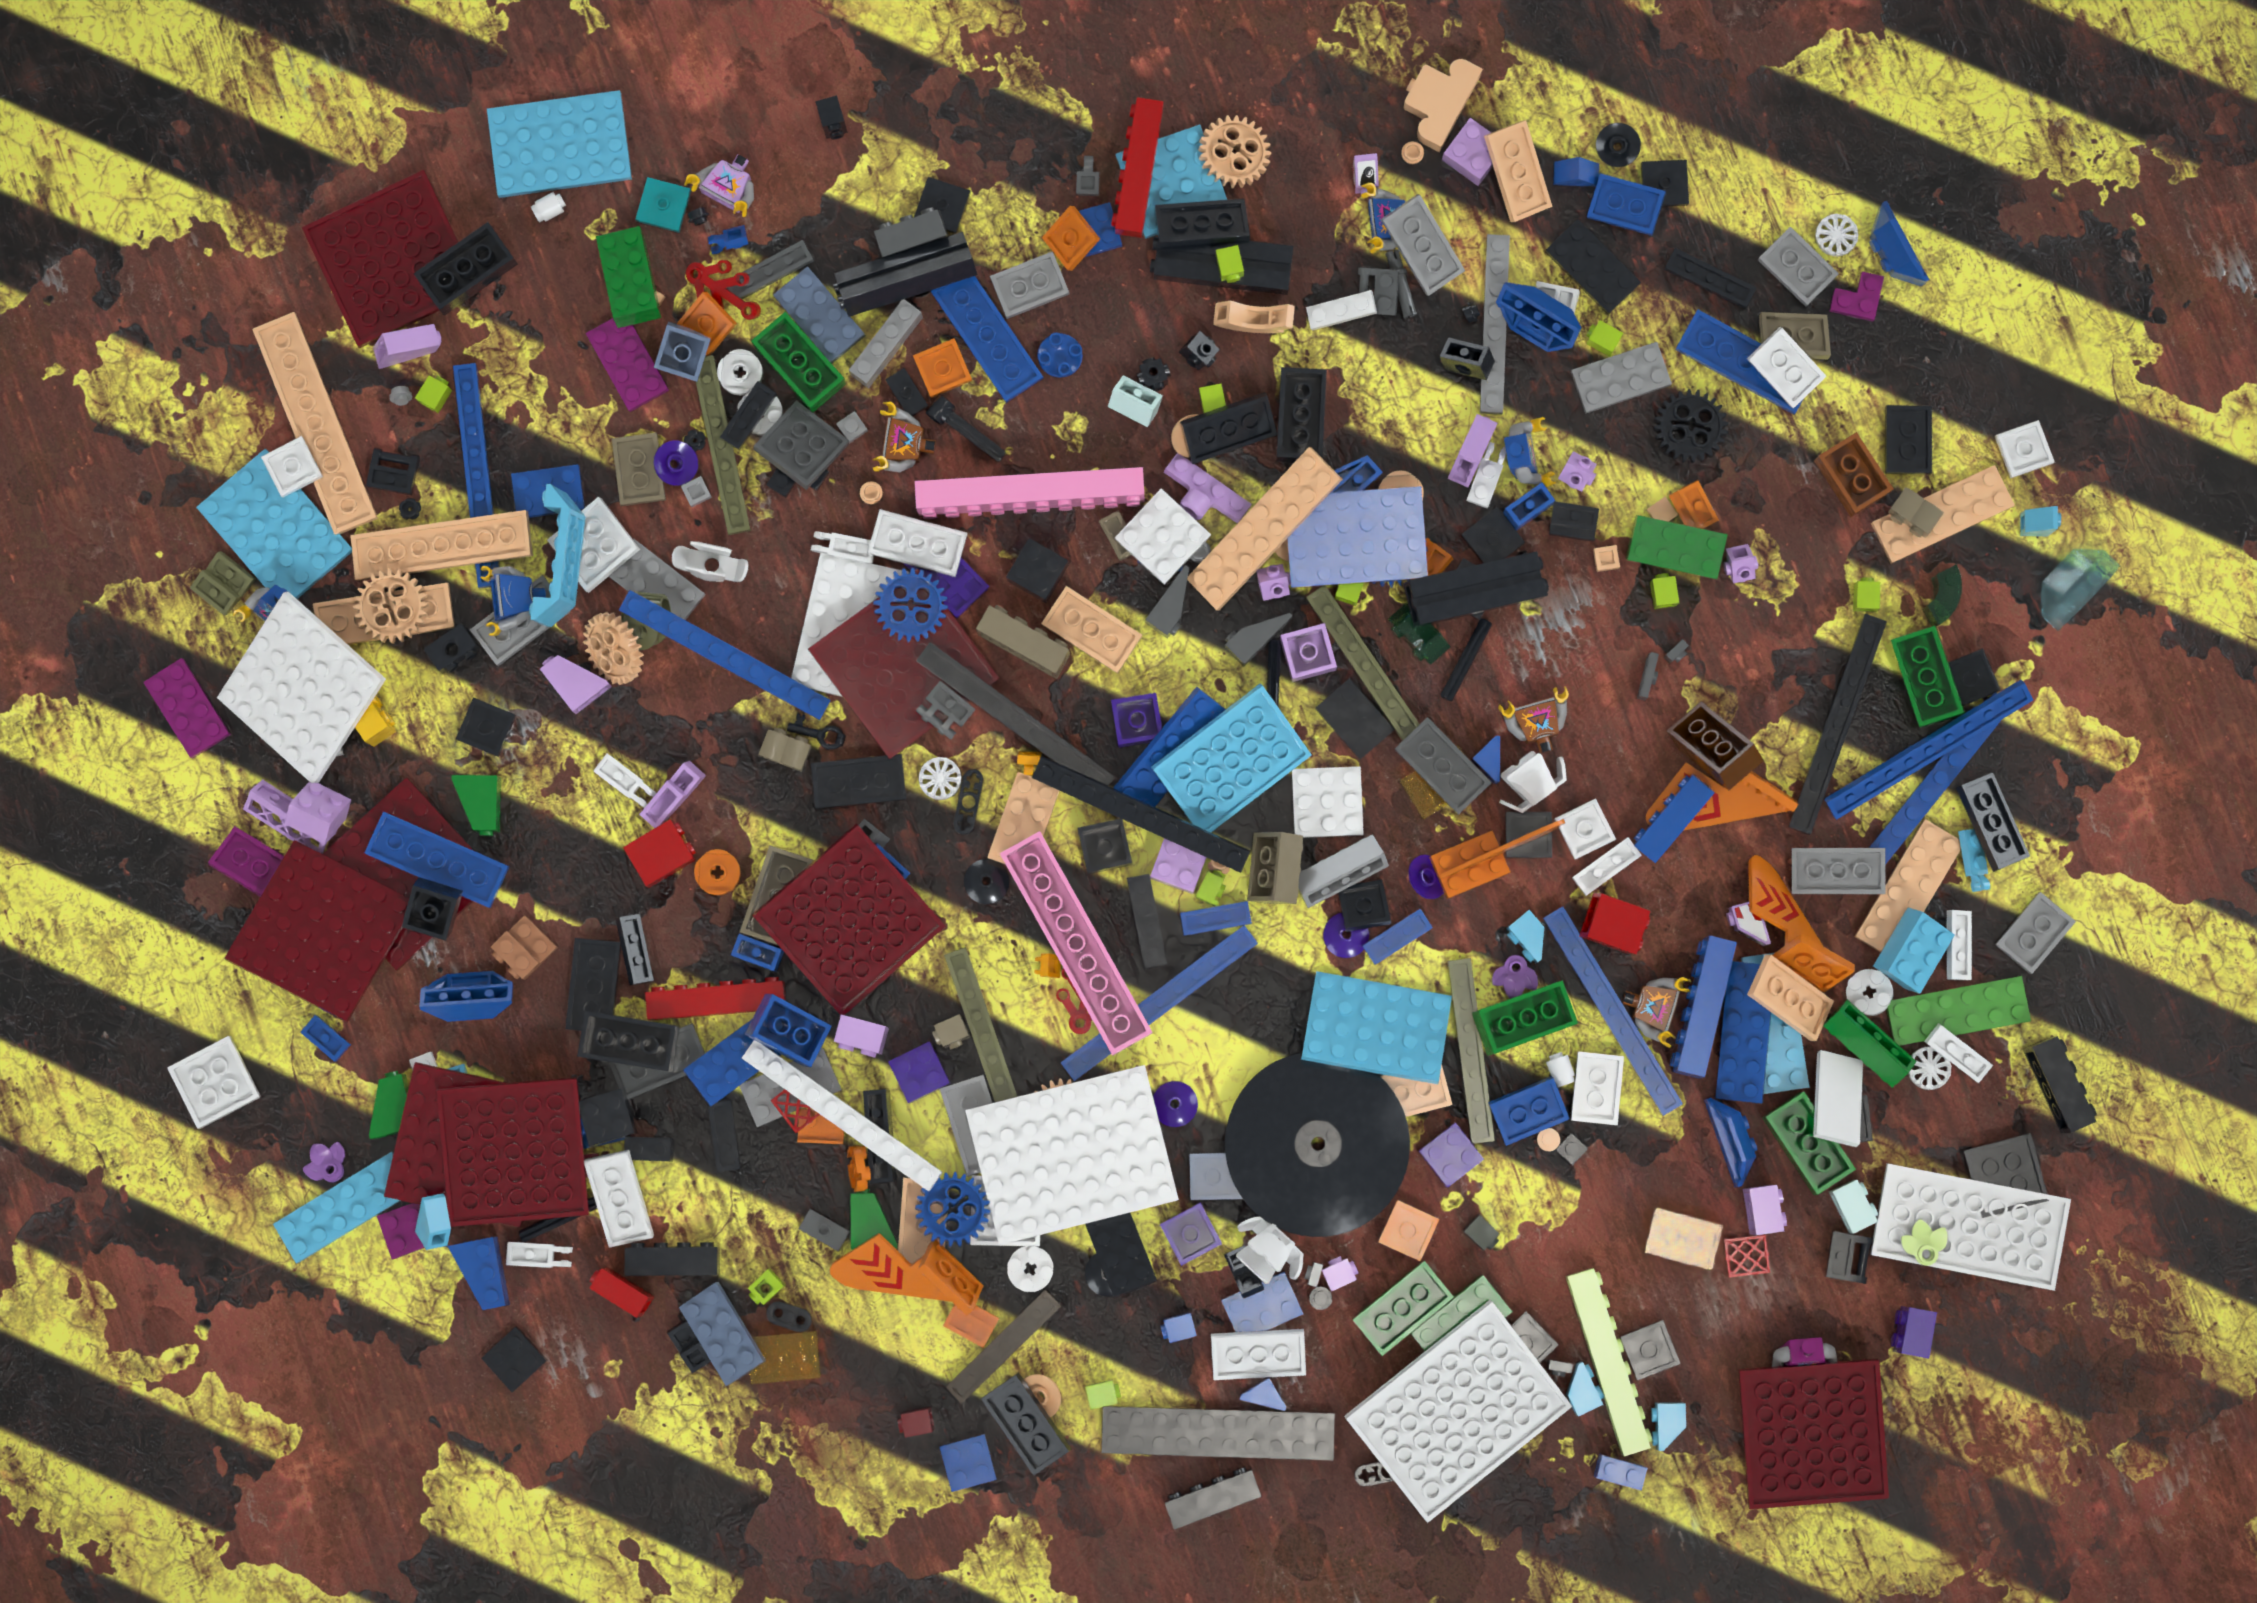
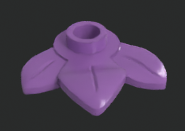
M1511 955L1506 959L1504 966L1494 971L1492 985H1504L1505 993L1511 999L1521 995L1524 988L1536 990L1538 979L1535 971L1527 967V962L1522 956ZM1518 963L1520 968L1513 970L1512 965Z
M336 1142L329 1149L323 1144H313L310 1149V1159L312 1162L303 1167L304 1173L315 1181L324 1179L328 1182H336L340 1180L344 1174L342 1162L345 1158V1150L343 1146ZM334 1167L333 1173L329 1174L330 1168Z

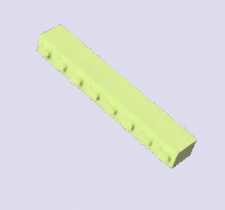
M1590 1268L1565 1276L1596 1376L1604 1395V1401L1621 1455L1627 1456L1650 1449L1649 1442H1653L1649 1429L1644 1428L1642 1420L1645 1419V1414L1642 1406H1637L1635 1397H1638V1392L1635 1384H1630L1628 1378L1631 1370L1628 1362H1623L1621 1353L1624 1352L1621 1339H1616L1614 1330H1617L1614 1317H1609L1607 1308L1610 1307L1606 1294L1602 1295L1600 1286L1603 1285L1599 1271L1595 1272L1594 1268Z

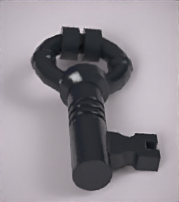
M797 713V721L794 724L788 723V732L816 738L820 745L827 750H834L844 745L846 735L835 725L825 726L819 730L803 726L806 715L800 717L799 713ZM827 731L837 733L834 744H827L824 741Z

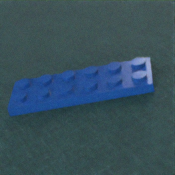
M975 276L931 290L932 295L1005 403L1043 379L1042 374Z
M1697 309L1678 343L1676 351L1795 415L1802 403L1801 401L1794 408L1790 407L1747 360L1761 343Z
M1196 687L1113 788L1155 807L1168 790L1151 766L1226 709L1200 688Z
M386 812L382 813L364 852L417 877L462 890L463 897L488 908L492 907L509 869V866Z
M1732 961L1726 986L1716 1099L1763 1103L1771 1012L1747 995L1761 964Z

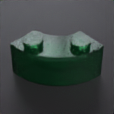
M1957 564L1931 579L1934 586L1933 597L1930 603L1922 609L1931 626L1938 627L1953 614L1959 604L1962 594V579Z
M1408 602L1387 619L1393 626L1390 628L1392 633L1398 639L1402 637L1413 649V655L1420 662L1424 659L1431 665L1450 648L1448 642L1432 624L1414 628Z

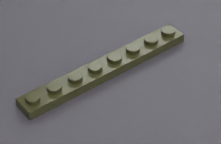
M713 355L706 356L696 385L728 535L751 531L734 448L720 438L728 425V420L717 375L715 358Z
M1325 585L1308 595L1306 600L1322 624L1325 623L1327 631L1403 741L1420 724Z
M966 947L945 954L944 956L994 1101L999 1102L1018 1097Z
M1471 958L1450 960L1447 962L1471 1143L1492 1142L1495 1139L1491 1109L1488 1104L1490 1100L1482 1040L1472 1012L1478 1011Z

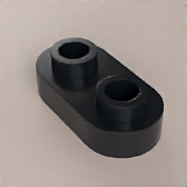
M781 1301L773 1302L767 1308V1318L775 1325L796 1332H803L809 1329L812 1324V1316L806 1309ZM777 1308H780L783 1311V1315L781 1317H777L775 1315V1310ZM798 1316L805 1318L804 1324L800 1325L797 1323Z

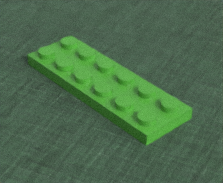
M2022 976L1891 1000L1886 1009L1892 1040L1899 1046L1925 1041L1938 1023L1953 1035H1960L2031 1021Z

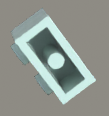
M1123 375L1112 391L1108 407L1148 427L1158 412L1163 395Z
M1852 1180L1829 1191L1849 1234H1854L1878 1222L1876 1219L1878 1212L1873 1203L1869 1204L1866 1198L1868 1192L1862 1182L1859 1183L1858 1180Z

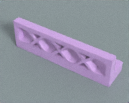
M263 779L250 790L243 810L290 840H296L323 854L327 842L325 844L320 842L319 847H316L309 839L312 837L302 832L297 835L292 831L291 827L284 824L289 804L293 800L291 797ZM253 801L259 803L262 810L252 806ZM274 813L279 816L281 822L274 820L272 814Z

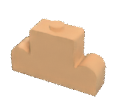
M1457 59L1450 65L1448 75L1428 65H1424L1417 79H1411L1406 89L1409 93L1404 102V110L1423 119L1419 123L1417 138L1422 144L1440 153L1482 74V68L1467 60Z

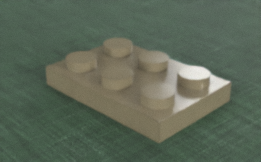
M1760 313L1761 344L1779 327H1782L1810 359L1828 360L1830 358L1827 315Z
M657 432L612 438L620 506L665 501L664 482L657 476L653 464L654 455L659 448Z

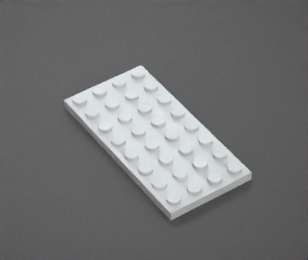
M1886 1163L1878 1216L1876 1218L1878 1222L1875 1224L1870 1255L1920 1264L1914 1255L1908 1254L1903 1249L1901 1237L1905 1235L1912 1236L1914 1224L1917 1220L1921 1219L1929 1225L1932 1231L1943 1227L1947 1231L1946 1247L1938 1252V1259L1929 1266L2055 1291L2071 1199ZM2042 1199H2048V1200H2049V1201H2047V1202H2043V1203H2039V1204H2035V1205H2031V1206H2026L2025 1204H2020V1203H2024V1202H2028V1201H2034V1200H2042ZM2013 1206L2012 1210L2007 1212L2008 1207ZM2004 1208L2003 1213L1995 1215L1992 1212L1993 1210ZM1985 1209V1213L1989 1212L1991 1216L1982 1218L1981 1211ZM1927 1249L1924 1250L1922 1256L1924 1258L1929 1257L1930 1252Z

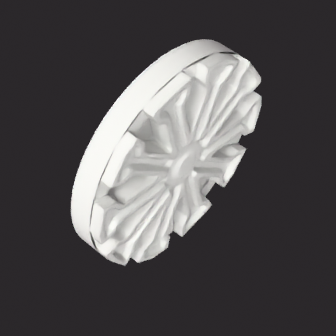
M1837 213L1829 215L1822 219L1816 228V243L1824 253L1830 256L1846 255L1855 247L1858 241L1857 225L1846 215ZM1838 219H1842L1840 226H1838ZM1828 220H1833V226L1828 222ZM1846 223L1850 224L1849 227L1843 229ZM1822 225H1824L1828 230L1822 229ZM1850 231H1853V232H1854V235H1850V234H1846V233H1848V232H1850ZM1819 235H1827V237L1822 239ZM1845 239L1852 240L1853 243L1849 244ZM1829 241L1828 247H1824L1823 244ZM1841 243H1842V244L1844 245V247L1846 248L1845 251H1843V250L1841 249ZM1834 245H1836V252L1832 251Z
M944 757L930 759L922 766L919 773V784L922 791L928 797L935 800H945L955 795L962 781L958 766L952 760ZM944 761V765L940 770L939 762ZM931 763H935L936 771L930 767ZM951 764L953 768L946 772L948 765ZM928 770L932 775H926L924 771ZM953 773H957V777L949 776ZM924 779L931 780L930 782L923 784ZM949 782H956V787L951 786ZM934 785L932 792H928L927 788ZM944 787H947L950 790L949 794L945 793ZM938 788H940L941 791L940 796H936Z
M1932 1047L1920 1048L1911 1055L1913 1059L1918 1056L1922 1062L1917 1061L1915 1066H1918L1919 1069H1911L1908 1073L1910 1080L1916 1086L1925 1090L1940 1088L1951 1076L1952 1066L1950 1061L1939 1052H1937V1055L1932 1060L1933 1051L1937 1052ZM1923 1051H1927V1059L1923 1055ZM1943 1057L1945 1061L1937 1064L1939 1059ZM1944 1066L1947 1067V1071L1938 1069ZM1921 1073L1922 1075L1916 1080L1914 1076ZM1937 1074L1943 1075L1945 1078L1941 1080ZM1927 1077V1085H1923L1922 1082ZM1932 1077L1937 1083L1934 1086L1932 1085Z

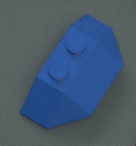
M1887 200L1884 201L1878 209L1869 237L1870 246L1873 252L1878 253L1880 256L1881 267L1884 272L1889 273L1890 277L1917 286H1923L1929 281V278Z
M1504 283L1496 304L1500 307L1503 317L1512 331L1547 352L1569 349L1574 346L1581 331V326L1572 309L1536 287Z
M494 971L446 974L432 982L428 987L421 988L419 1007L420 1010L447 1022L493 1019L512 1004L513 982L506 980Z
M1707 1098L1704 1100L1732 1182L1734 1187H1740L1749 1173L1756 1158L1755 1151H1757L1754 1138H1750L1747 1129L1750 1128L1745 1115H1741V1112L1712 1098Z

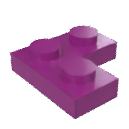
M1862 271L1857 292L1835 288L1829 312L1874 321L1884 276Z

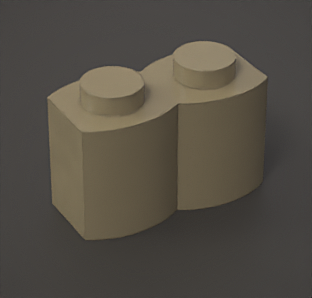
M1905 487L1888 511L1891 514L1890 518L1900 525L1902 523L1910 527L1909 531L1919 538L1921 536L1926 538L1944 513L1907 487Z
M776 727L773 731L768 729L758 755L802 772L812 748L811 745L807 744L809 740L798 735L795 736V739L786 736L787 731Z

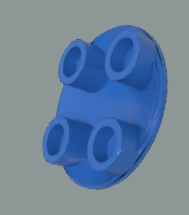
M1056 332L1042 341L1037 356L1039 365L1047 374L1061 378L1070 376L1078 370L1083 354L1081 345L1073 337Z

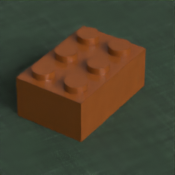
M1857 432L1820 454L1814 460L1850 517L1855 516L1894 490Z

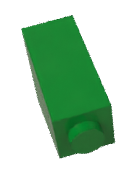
M452 775V782L472 829L479 832V836H493V832H500L501 777L497 775Z
M398 1071L384 1074L385 1078L379 1079L369 1131L370 1139L375 1140L399 1132L409 1089L406 1074H399Z
M870 1189L851 1194V1250L878 1233L895 1249H898V1241L876 1194L870 1193Z

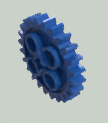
M903 568L901 576L894 571L893 580L887 576L885 578L887 585L880 583L879 587L883 592L875 593L880 598V600L873 602L874 605L879 606V609H876L874 614H881L877 623H885L882 628L883 631L888 628L891 629L890 637L897 633L898 641L903 636H906L907 643L910 642L913 636L916 642H919L920 635L928 639V631L933 634L936 633L934 625L942 626L938 619L946 618V615L941 612V610L948 609V606L942 604V602L947 600V597L940 596L944 588L937 589L936 586L939 580L931 582L932 574L925 578L923 577V570L917 575L914 568L911 569L910 574H907ZM900 587L905 590L906 596L903 599L895 597L893 591L896 588ZM920 589L926 590L929 593V598L920 600L917 597V591ZM909 600H913L914 605L929 604L931 608L914 607L910 611L908 606H891L890 603L907 604ZM900 610L904 613L905 619L899 622L895 621L892 613ZM924 612L928 619L925 623H919L915 619V614Z
M946 1172L944 1173V1179L941 1180L939 1177L930 1191L924 1188L921 1189L925 1196L917 1197V1200L922 1204L915 1206V1210L921 1211V1213L916 1215V1219L923 1220L918 1227L927 1228L924 1236L931 1233V1242L938 1238L940 1239V1246L945 1241H948L949 1248L952 1247L953 1242H956L958 1247H961L962 1240L968 1245L970 1244V1236L978 1239L977 1230L984 1232L985 1229L981 1223L988 1224L989 1220L983 1216L990 1214V1210L984 1209V1207L988 1206L990 1201L983 1200L986 1192L979 1193L981 1184L973 1186L974 1178L967 1182L965 1181L966 1174H963L961 1179H958L956 1172H954L952 1178H949ZM950 1189H957L960 1196L957 1199H952L948 1196L947 1192ZM965 1196L969 1197L967 1201L963 1202L960 1206H958L956 1211L957 1214L952 1212L944 1219L943 1222H941L940 1224L937 1223L938 1219L942 1218L944 1215L947 1214L949 1206L953 1208ZM939 1204L942 1206L943 1211L939 1214H934L931 1212L930 1206ZM965 1206H972L975 1209V1214L973 1216H966L963 1213V1208ZM948 1221H954L957 1223L958 1229L949 1231L946 1229L945 1224Z

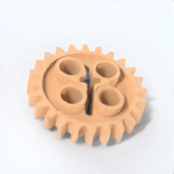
M1227 115L1224 122L1218 118L1216 125L1211 123L1209 130L1205 129L1203 133L1205 137H1201L1199 141L1203 144L1198 148V151L1203 153L1200 155L1199 160L1206 161L1202 169H1210L1207 174L1208 176L1216 175L1214 182L1222 179V186L1230 182L1231 188H1234L1238 182L1239 186L1243 188L1245 181L1251 185L1253 178L1258 181L1261 177L1260 174L1265 173L1267 169L1264 166H1268L1270 163L1266 158H1269L1271 152L1267 151L1271 144L1264 143L1267 135L1259 134L1262 127L1253 128L1255 121L1247 124V117H1245L1241 122L1238 115L1231 121L1229 115ZM1226 134H1233L1236 140L1229 139ZM1245 146H1251L1254 152H1248ZM1233 149L1237 150L1236 154L1232 152ZM1215 151H1221L1224 157H1218ZM1234 163L1240 164L1243 170L1236 169Z
M388 569L387 575L380 570L379 578L371 574L372 582L369 583L364 580L363 583L366 588L357 589L362 595L354 597V599L360 602L359 605L353 606L355 610L360 611V613L355 615V618L363 619L358 625L360 627L367 626L364 632L367 635L373 632L372 638L375 640L380 636V640L383 643L386 642L388 637L392 644H394L396 637L401 642H404L403 635L405 634L412 638L411 630L419 632L416 625L418 623L425 624L420 619L421 616H428V613L423 611V608L429 607V604L422 601L428 596L424 593L420 594L424 587L422 585L416 586L418 583L416 578L409 581L411 577L409 573L402 577V571L397 570L395 575L391 569ZM385 587H388L390 600L396 604L393 606V611L398 620V625L394 624L393 613L387 608L390 606V603L384 591ZM403 587V595L396 598L394 596L395 589ZM381 594V602L373 604L372 599L374 595ZM409 608L410 616L406 619H401V611ZM383 615H388V623L380 626L379 618Z
M608 612L600 613L588 620L589 624L585 625L587 631L583 633L587 639L583 643L588 646L585 652L591 655L588 660L594 661L593 668H599V675L605 674V680L611 679L612 684L618 682L619 685L626 684L638 677V673L642 671L640 666L644 664L639 658L644 656V654L639 652V648L642 645L636 643L639 637L633 636V628H627L628 622L622 623L621 616L615 617L614 613L609 614Z

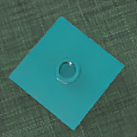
M647 177L635 218L636 222L679 233L690 198L691 188Z

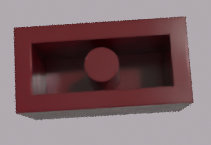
M931 1407L903 1412L900 1414L901 1418L897 1419L899 1432L904 1433L905 1438L931 1433L935 1430Z

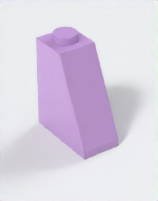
M434 324L382 333L373 347L379 369L436 352L441 344V335L439 331H436Z
M1476 415L1448 479L1469 487L1497 426V422L1492 421L1488 417Z
M559 655L547 658L542 663L543 667L540 668L575 714L579 713L612 687L607 680Z

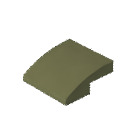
M219 551L206 570L200 572L190 589L226 616L249 590L256 578L225 553Z

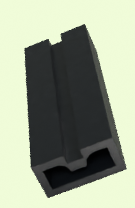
M960 232L834 273L837 282L833 283V286L838 296L837 299L841 310L846 308L848 317L976 276L977 271L964 233Z
M1158 237L1153 239L1152 250L1157 252L1156 258L1151 259L1150 272L1154 273V280L1288 295L1293 246L1240 241L1160 247ZM1238 245L1244 276L1240 277L1239 281L1227 283V280L1221 281L1216 260V250Z
M1536 551L1412 579L1403 583L1414 628L1534 601L1548 596V582L1541 577L1540 570H1543L1541 557H1538Z

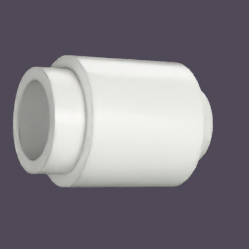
M552 192L535 201L531 209L540 223L543 220L546 222L563 213L562 207L566 206L560 194L555 195Z
M1562 1052L1549 1056L1550 1061H1547L1546 1064L1550 1075L1556 1082L1557 1088L1575 1082L1573 1077L1575 1073L1568 1055L1563 1056Z

